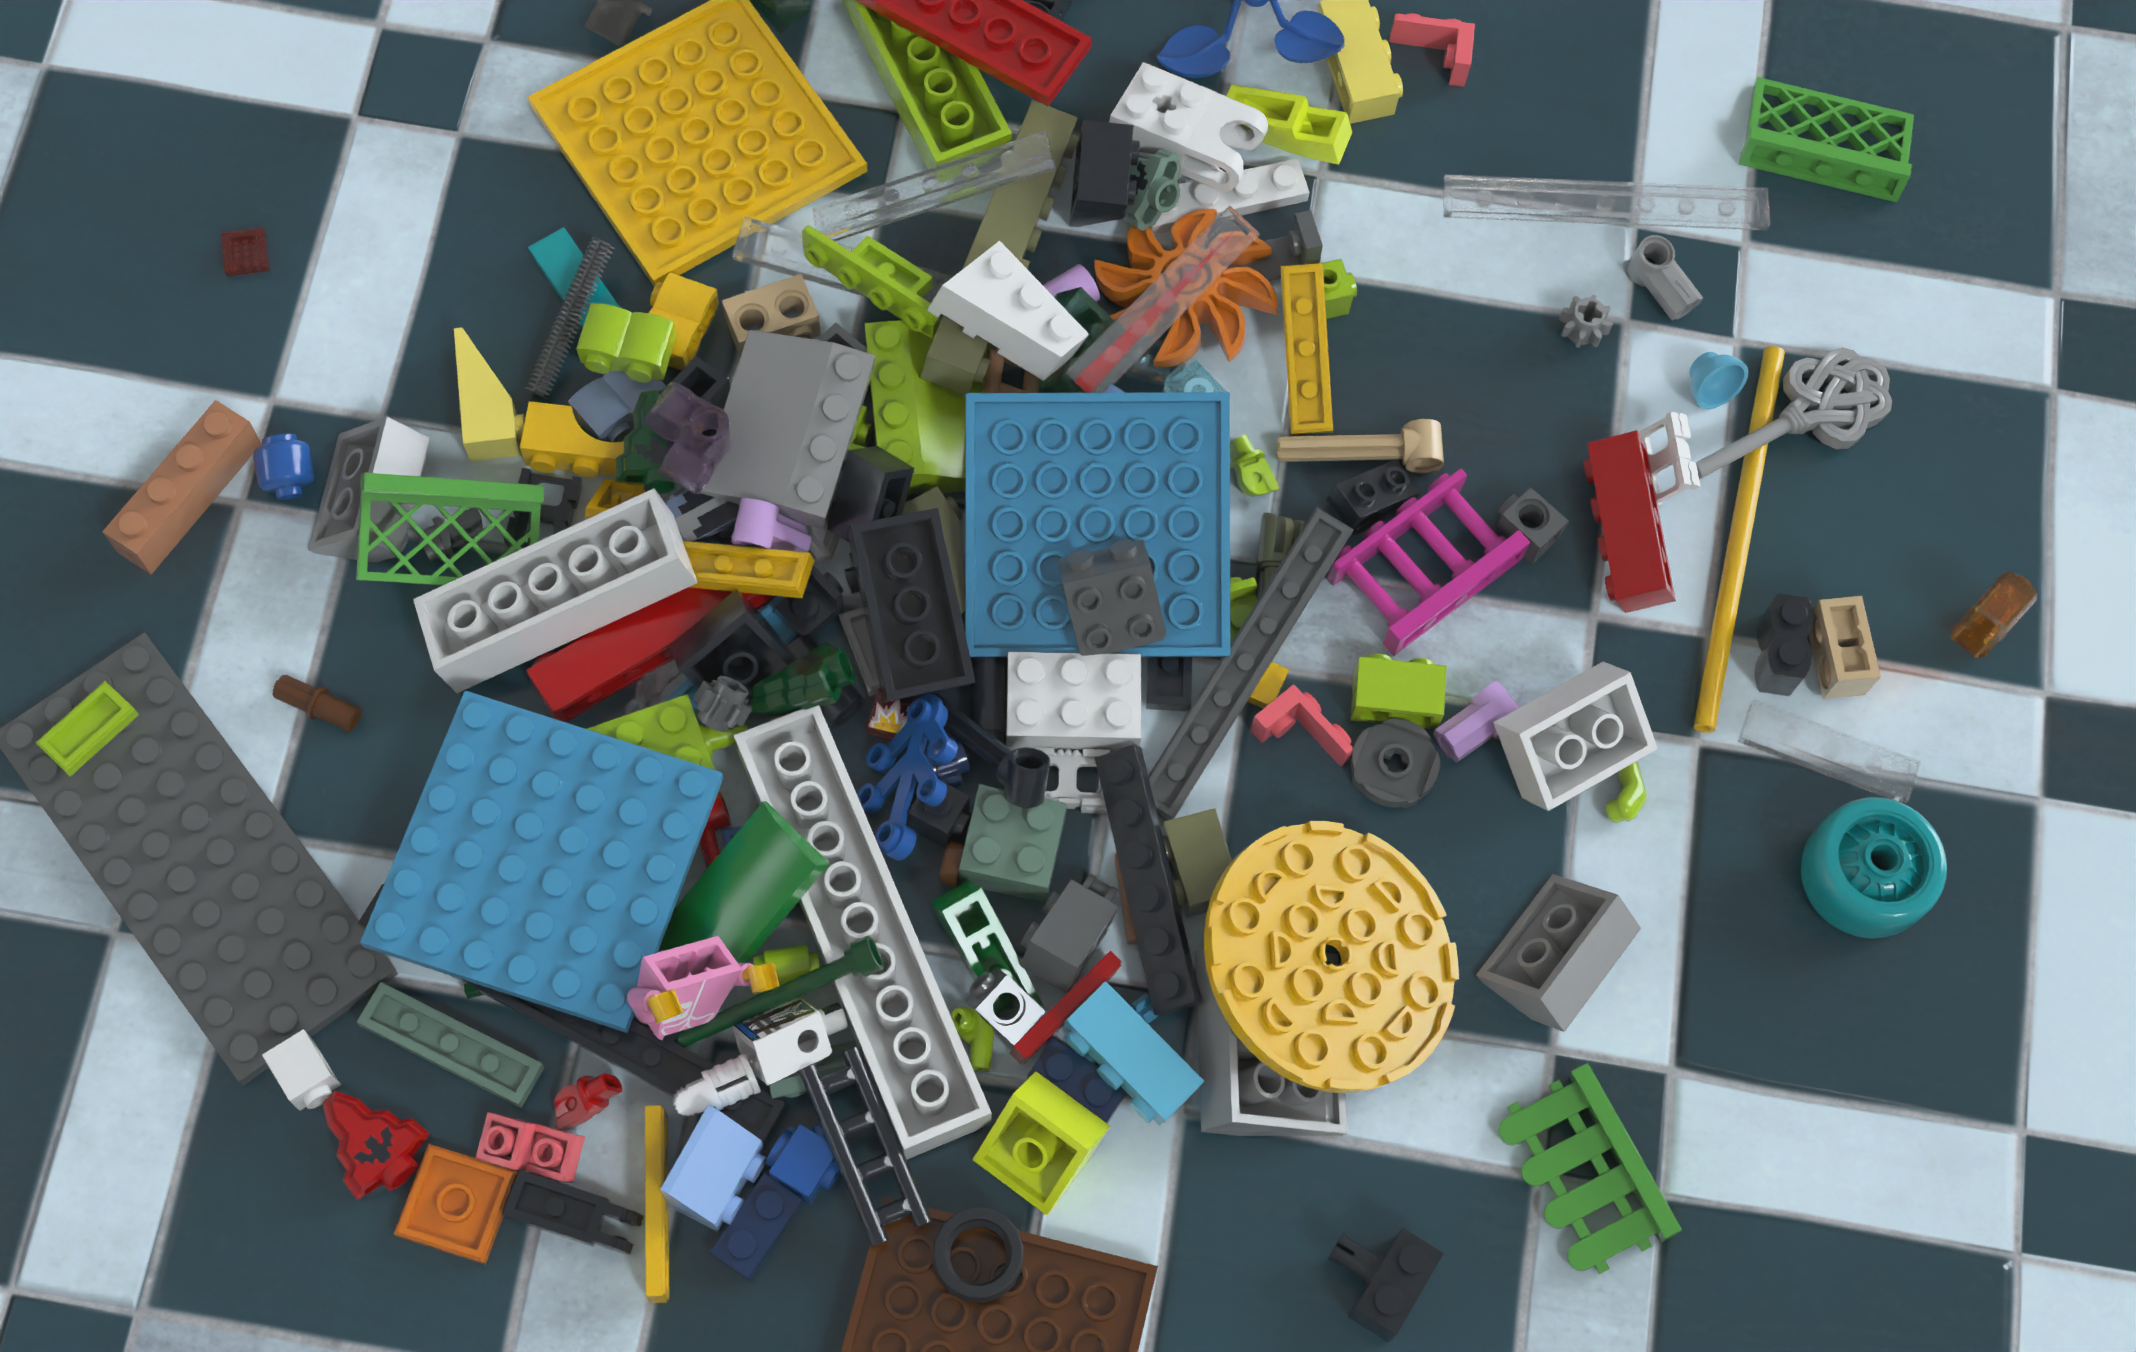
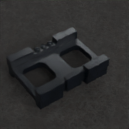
M522 468L518 484L539 485L541 483H549L564 487L562 501L559 505L541 504L540 522L554 525L553 535L569 528L574 514L573 509H577L582 490V478L573 476L571 480L534 474L531 472V469ZM513 511L514 517H509L506 531L515 541L520 539L527 531L529 512ZM504 538V542L509 548L511 545ZM525 541L520 547L522 549L528 547V542Z

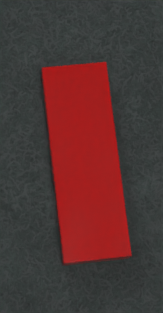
M1111 950L1013 1046L1010 1054L1020 1065L1022 1063L1025 1064L1105 981L1108 982L1122 966V961Z

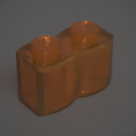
M2013 572L2001 574L1954 626L1951 632L1952 640L1973 657H1986L2035 603L2037 591L2033 589L2027 579Z

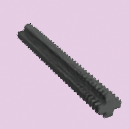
M591 237L590 245L587 246L588 250L585 251V255L582 257L584 258L581 260L582 264L578 266L579 269H577V273L574 275L576 278L572 280L574 283L570 284L571 287L568 289L567 297L564 298L565 302L562 303L561 311L558 312L559 316L555 318L556 321H554V325L551 327L553 329L549 332L551 335L547 336L548 340L545 341L544 349L541 350L540 359H537V364L534 366L536 368L532 370L534 372L530 375L532 378L528 379L529 383L524 388L546 400L547 398L544 397V394L550 395L546 390L552 391L548 385L554 386L550 380L556 382L552 376L558 377L554 371L560 372L556 366L562 367L558 362H564L560 357L566 358L567 356L563 352L568 353L569 351L565 347L571 348L567 342L573 343L569 337L575 339L571 332L577 334L573 328L579 329L575 323L581 325L577 319L583 320L579 314L585 315L581 310H587L583 305L589 306L590 304L586 302V299L591 301L592 299L588 295L594 296L590 292V290L596 291L592 288V285L598 287L594 283V281L600 282L596 276L602 278L598 271L604 273L600 267L606 268L602 262L608 263L604 259L605 257L610 259L606 253L612 254L609 248L614 249L610 244L596 237Z

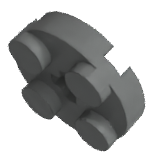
M1393 718L1384 720L1382 724L1365 729L1355 742L1350 756L1353 786L1369 800L1379 805L1391 808L1413 807L1430 792L1438 777L1440 770L1438 750L1437 752L1435 751L1433 744L1430 742L1431 737L1417 724L1403 719ZM1393 754L1402 756L1401 764L1407 766L1406 770H1398L1396 773L1389 771L1388 766L1383 763V758L1391 759Z

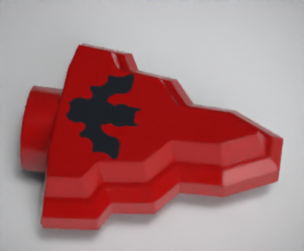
M334 1091L322 1102L327 1125L340 1140L336 1156L346 1169L343 1182L357 1200L371 1193L382 1184L388 1191H393L404 1184L417 1170L419 1165L413 1156L423 1145L430 1133L412 1118L400 1120L388 1110L371 1111L360 1099Z

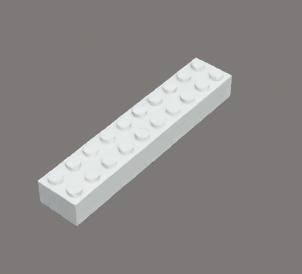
M819 705L807 710L800 709L734 735L738 755L758 804L760 805L764 801L768 802L830 863L799 900L824 964L843 957L844 951L850 948L851 942L867 935L874 940L881 954L884 965L883 970L864 977L862 974L855 977L851 973L833 981L832 984L906 1159L991 1125V1110Z

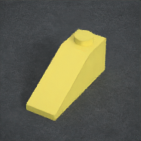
M454 328L462 438L469 461L521 456L520 440L525 423L524 414L516 413L512 398L464 329Z

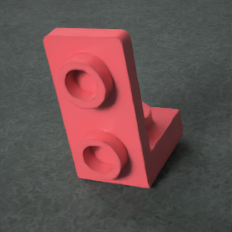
M1413 13L1406 15L1395 14L1389 41L1396 44L1445 50L1443 68L1450 69L1448 85L1465 86L1472 61L1475 24L1461 22L1457 19L1443 20L1422 17Z
M1294 684L1254 716L1250 731L1261 743L1272 735L1280 738L1291 729L1297 720L1339 766L1342 767L1349 761L1353 748L1350 745L1351 739L1346 731L1338 724L1334 723L1332 725L1321 714V707L1316 699L1308 692L1302 693Z

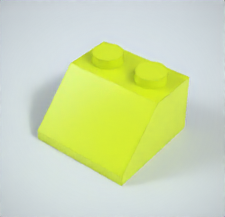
M1035 1071L1013 1093L974 1156L973 1161L1045 1215H1048L1089 1161L1109 1130L1110 1125Z

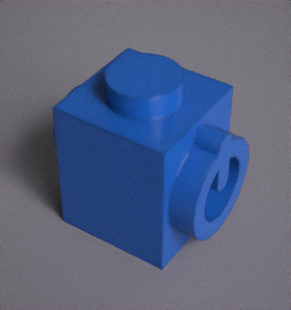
M799 1124L797 1129L789 1126L779 1137L766 1160V1165L771 1167L769 1171L770 1177L810 1205L821 1188L824 1187L829 1190L840 1175V1170L822 1128L814 1125L811 1130Z

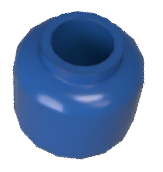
M279 434L262 439V445L255 449L253 459L258 486L263 491L275 493L277 500L301 497L303 495L302 488H306L314 482L315 473L310 447L306 442L297 440L295 434Z

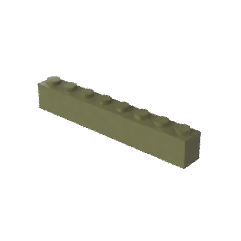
M1031 101L963 269L998 241H1001L1023 266L1028 269L1030 261L1023 258L1027 250L1033 253L1036 250L1043 229L1036 227L1039 219L1048 220L1055 198L1049 196L1051 188L1060 189L1068 168L1061 164L1063 158L1072 159L1079 136L1073 134L1078 117L1050 106L1047 107L1037 101ZM943 315L927 353L920 378L966 395V393H970L974 381L983 383L991 359L984 357L987 348L996 350L997 347L978 335L973 339L962 332L963 326Z

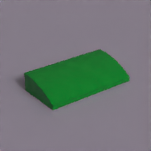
M762 802L675 907L659 950L662 952L719 936L737 963H748L830 863L768 802Z

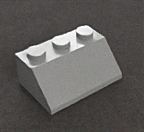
M384 417L340 433L308 551L315 554L357 560L361 492H359L360 474L367 472L421 476L428 461L426 452L430 437L389 417ZM371 501L370 520L383 533L401 515L389 502ZM398 503L405 512L415 505ZM406 521L386 537L400 553L408 541V523ZM369 528L370 544L377 538V536ZM382 541L368 552V562L377 563L395 557Z
M1552 874L1476 976L1483 984L1531 1020L1565 1032L1641 930V927L1618 894Z

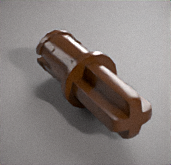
M282 675L273 686L272 695L275 699L305 712L306 717L310 720L321 719L343 729L347 733H351L360 721L362 708L330 695L328 688L324 686L317 689L289 675Z

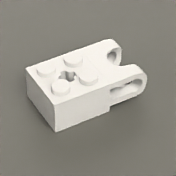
M1144 62L1111 113L1109 123L1134 125L1133 140L1140 141L1139 153L1154 154L1158 149H1163L1178 154L1180 158L1179 163L1182 168L1178 180L1181 175H1184L1222 191L1234 189L1243 175L1241 155L1230 147L1248 151L1255 149L1262 142L1268 131L1267 119L1259 110ZM1239 124L1247 125V126L1250 127L1252 130H1249V129H1247L1246 127H1244V126H1242V125H1239Z

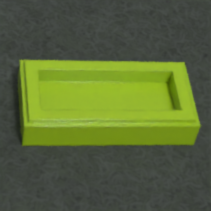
M104 681L44 734L36 744L71 777L139 714L118 692Z

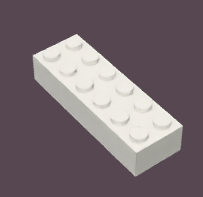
M651 489L413 600L434 671L456 693H459L698 582L673 513L657 491Z

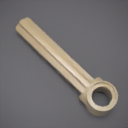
M1432 419L1410 421L1401 428V434L1279 437L1276 442V456L1280 462L1401 459L1402 466H1406L1408 471L1420 474L1435 472L1444 466L1441 424Z

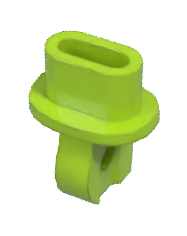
M1244 434L1230 442V459L1232 461L1230 469H1235L1239 488L1243 493L1251 497L1269 494L1278 490L1279 487L1275 476L1264 458L1265 454L1261 449L1254 450L1247 434Z

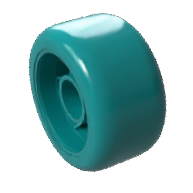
M1867 797L1856 799L1835 809L1812 832L1801 857L1802 884L1811 905L1824 920L1835 928L1861 938L1889 937L1905 931L1914 925L1936 904L1942 894L1947 877V860L1944 847L1932 825L1911 807L1886 798ZM1872 860L1876 861L1881 866L1882 870L1878 869L1872 863Z

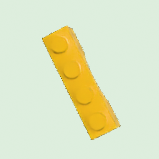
M529 401L520 450L525 465L530 466L536 471L551 473L555 470L573 471L579 476L593 478L597 477L598 474L616 476V458L624 453V441L605 442L588 435L575 420L572 406ZM672 418L674 424L685 429L689 444L698 446L701 455L703 436L700 421ZM697 473L694 476L679 479V487L684 484L696 485Z

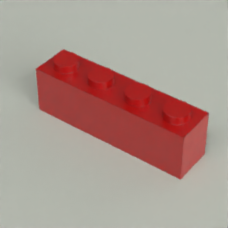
M1637 430L1587 443L1590 458L1584 460V469L1589 484L1594 483L1597 497L1591 498V508L1595 521L1602 523L1604 536L1598 537V547L1602 560L1609 562L1611 575L1605 576V585L1610 601H1616L1625 613L1675 602L1674 587L1646 443Z

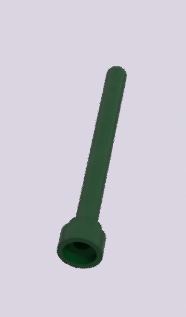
M867 935L851 942L850 948L844 951L843 957L787 981L777 988L765 991L720 1011L710 1022L682 1030L675 1041L682 1047H688L851 973L855 977L860 974L864 977L872 975L884 968L881 954L874 940Z

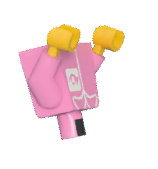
M719 936L644 956L641 961L638 984L629 990L627 1001L640 1022L647 1023L658 1039L669 1042L676 1040L682 1030L708 1023L714 1019L727 995L735 986L751 985L752 993H759L777 988L780 984L774 963H766L759 966L752 965L751 963H737Z

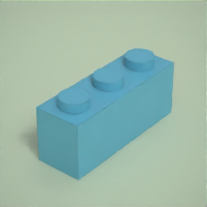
M1106 981L1062 1025L1067 1032L1064 1036L1066 1042L1079 1055L1084 1056L1088 1053L1100 1065L1097 1072L1101 1078L1115 1090L1121 1086L1133 1099L1129 1103L1132 1109L1147 1123L1154 1120L1160 1126L1205 1082Z

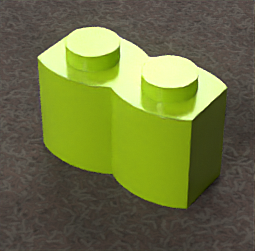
M594 303L590 304L576 350L580 362L590 371L599 374H607L609 371H623L632 380L648 383L651 380H664L677 333L674 321L650 313L630 312L616 306Z

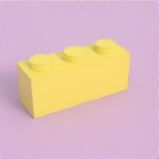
M1368 0L1319 1L1317 12L1331 19L1344 36V48L1326 59L1343 110L1347 112L1350 124L1394 115L1398 99L1403 96V85L1400 75L1398 73L1394 74L1391 68V50L1388 41L1381 39L1379 33L1380 20L1376 7H1370Z

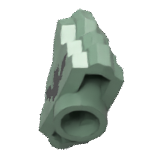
M1158 149L1154 154L1140 152L1137 166L1130 165L1129 180H1136V195L1134 205H1127L1125 220L1141 231L1155 225L1162 213L1171 211L1178 203L1180 186L1177 181L1182 169L1178 154L1163 149Z

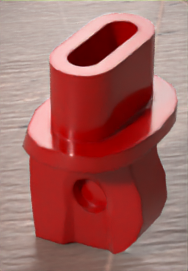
M603 1073L595 1078L592 1076H582L577 1079L576 1085L563 1087L554 1100L557 1129L569 1130L602 1112L609 1105V1099L622 1092L620 1080L614 1075Z

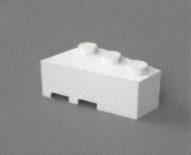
M998 241L943 284L927 311L937 317L943 314L964 327L962 332L973 339L978 335L998 347V354L1043 381L1071 359L1089 335L1001 241Z

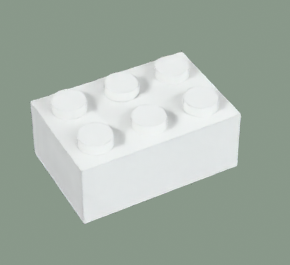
M1008 652L1006 746L1013 751L1023 747L1054 748V752L1062 749L1064 753L1067 749H1070L1072 753L1076 749L1080 753H1082L1083 749L1110 750V753L1133 744L1140 747L1141 654L1081 656L1080 653Z
M1606 662L1597 664L1493 722L1521 797L1547 811L1658 749L1631 672Z

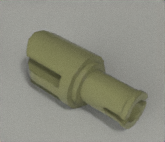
M1263 513L1256 565L1264 572L1262 593L1304 528L1305 521L1295 520L1293 522L1289 517L1279 516L1277 518L1275 514Z

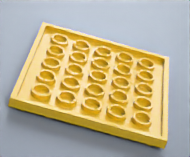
M710 0L528 96L530 107L654 287L658 282L663 283L670 272L676 275L685 273L868 172L867 162L749 0Z

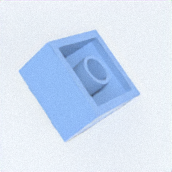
M708 1105L660 1189L669 1207L716 1232L720 1231L724 1222L730 1225L743 1204L744 1199L738 1196L747 1180L754 1183L766 1163L767 1157L762 1155L765 1150L762 1140L716 1108Z

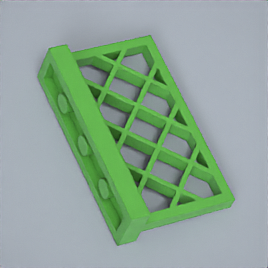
M1757 77L1753 87L1745 143L1740 153L1739 165L1897 203L1911 176L1912 164L1908 162L1914 114ZM1763 93L1777 96L1784 104L1772 108L1762 97ZM1805 104L1817 106L1822 114L1812 118L1802 106ZM1789 111L1801 122L1791 128L1780 117V115ZM1845 113L1856 115L1862 123L1851 127L1841 115ZM1830 120L1840 133L1829 137L1819 125ZM1769 121L1778 132L1759 128L1758 125ZM1889 123L1902 126L1901 132L1891 137L1880 124ZM1808 130L1817 141L1801 138L1797 135ZM1869 130L1879 140V143L1869 147L1859 134ZM1848 140L1857 151L1838 147L1837 144ZM1887 149L1896 160L1880 157L1876 154Z
M367 472L360 474L359 492H361L356 580L445 585L463 576L453 563L470 548L487 565L493 563L476 542L494 527L511 545L495 561L510 555L514 551L521 550L520 545L527 539L528 546L539 541L541 503L544 502V485ZM371 501L389 502L401 515L383 533L370 520ZM398 503L415 505L405 512ZM423 505H433L446 519L428 536L410 517ZM443 506L460 508L450 515ZM467 508L479 509L490 522L473 538L455 520ZM487 509L504 511L495 518ZM512 511L529 512V529L520 539L515 541L499 522ZM404 521L422 539L405 556L386 538ZM451 524L467 544L448 559L432 542V539ZM369 528L377 536V538L370 544ZM382 541L399 561L385 573L367 572L368 552ZM427 544L444 564L431 575H420L408 560ZM404 565L411 574H398L394 572ZM448 568L456 577L439 575Z

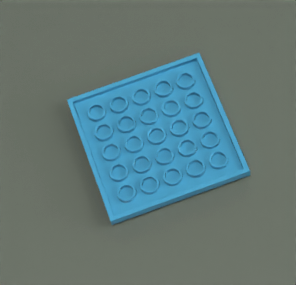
M1230 392L966 393L965 635L970 657H1008V652L1080 653L1057 560L1067 558L1076 551L1087 550L1093 552L1109 548L1112 544L1121 540L1138 541L1142 539L1145 543L1153 573L1166 636L1159 642L1110 654H1141V657H1230Z
M464 691L360 943L364 948L628 1033L634 1012L627 1001V994L629 990L638 984L643 957L658 953L724 779L723 773Z

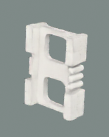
M1669 412L1665 418L1639 431L1647 445L1658 508L1662 506L1661 501L1686 488L1696 489L1700 487L1696 463L1689 461L1691 459L1688 443H1685L1687 439L1691 438L1686 414ZM1665 427L1668 445L1663 450L1652 454L1650 435ZM1673 465L1676 478L1675 485L1660 493L1657 474L1661 470Z
M1029 747L1046 753L1050 758V766H1056L1059 770L1058 788L1055 791H1046L1045 799L1067 803V809L1081 807V813L1107 814L1103 792H1080L1076 787L1078 768L1097 767L1095 758L1108 754L1110 750L1083 749L1082 753H1080L1076 749L1072 753L1070 749H1067L1064 753L1062 749L1054 752V748Z

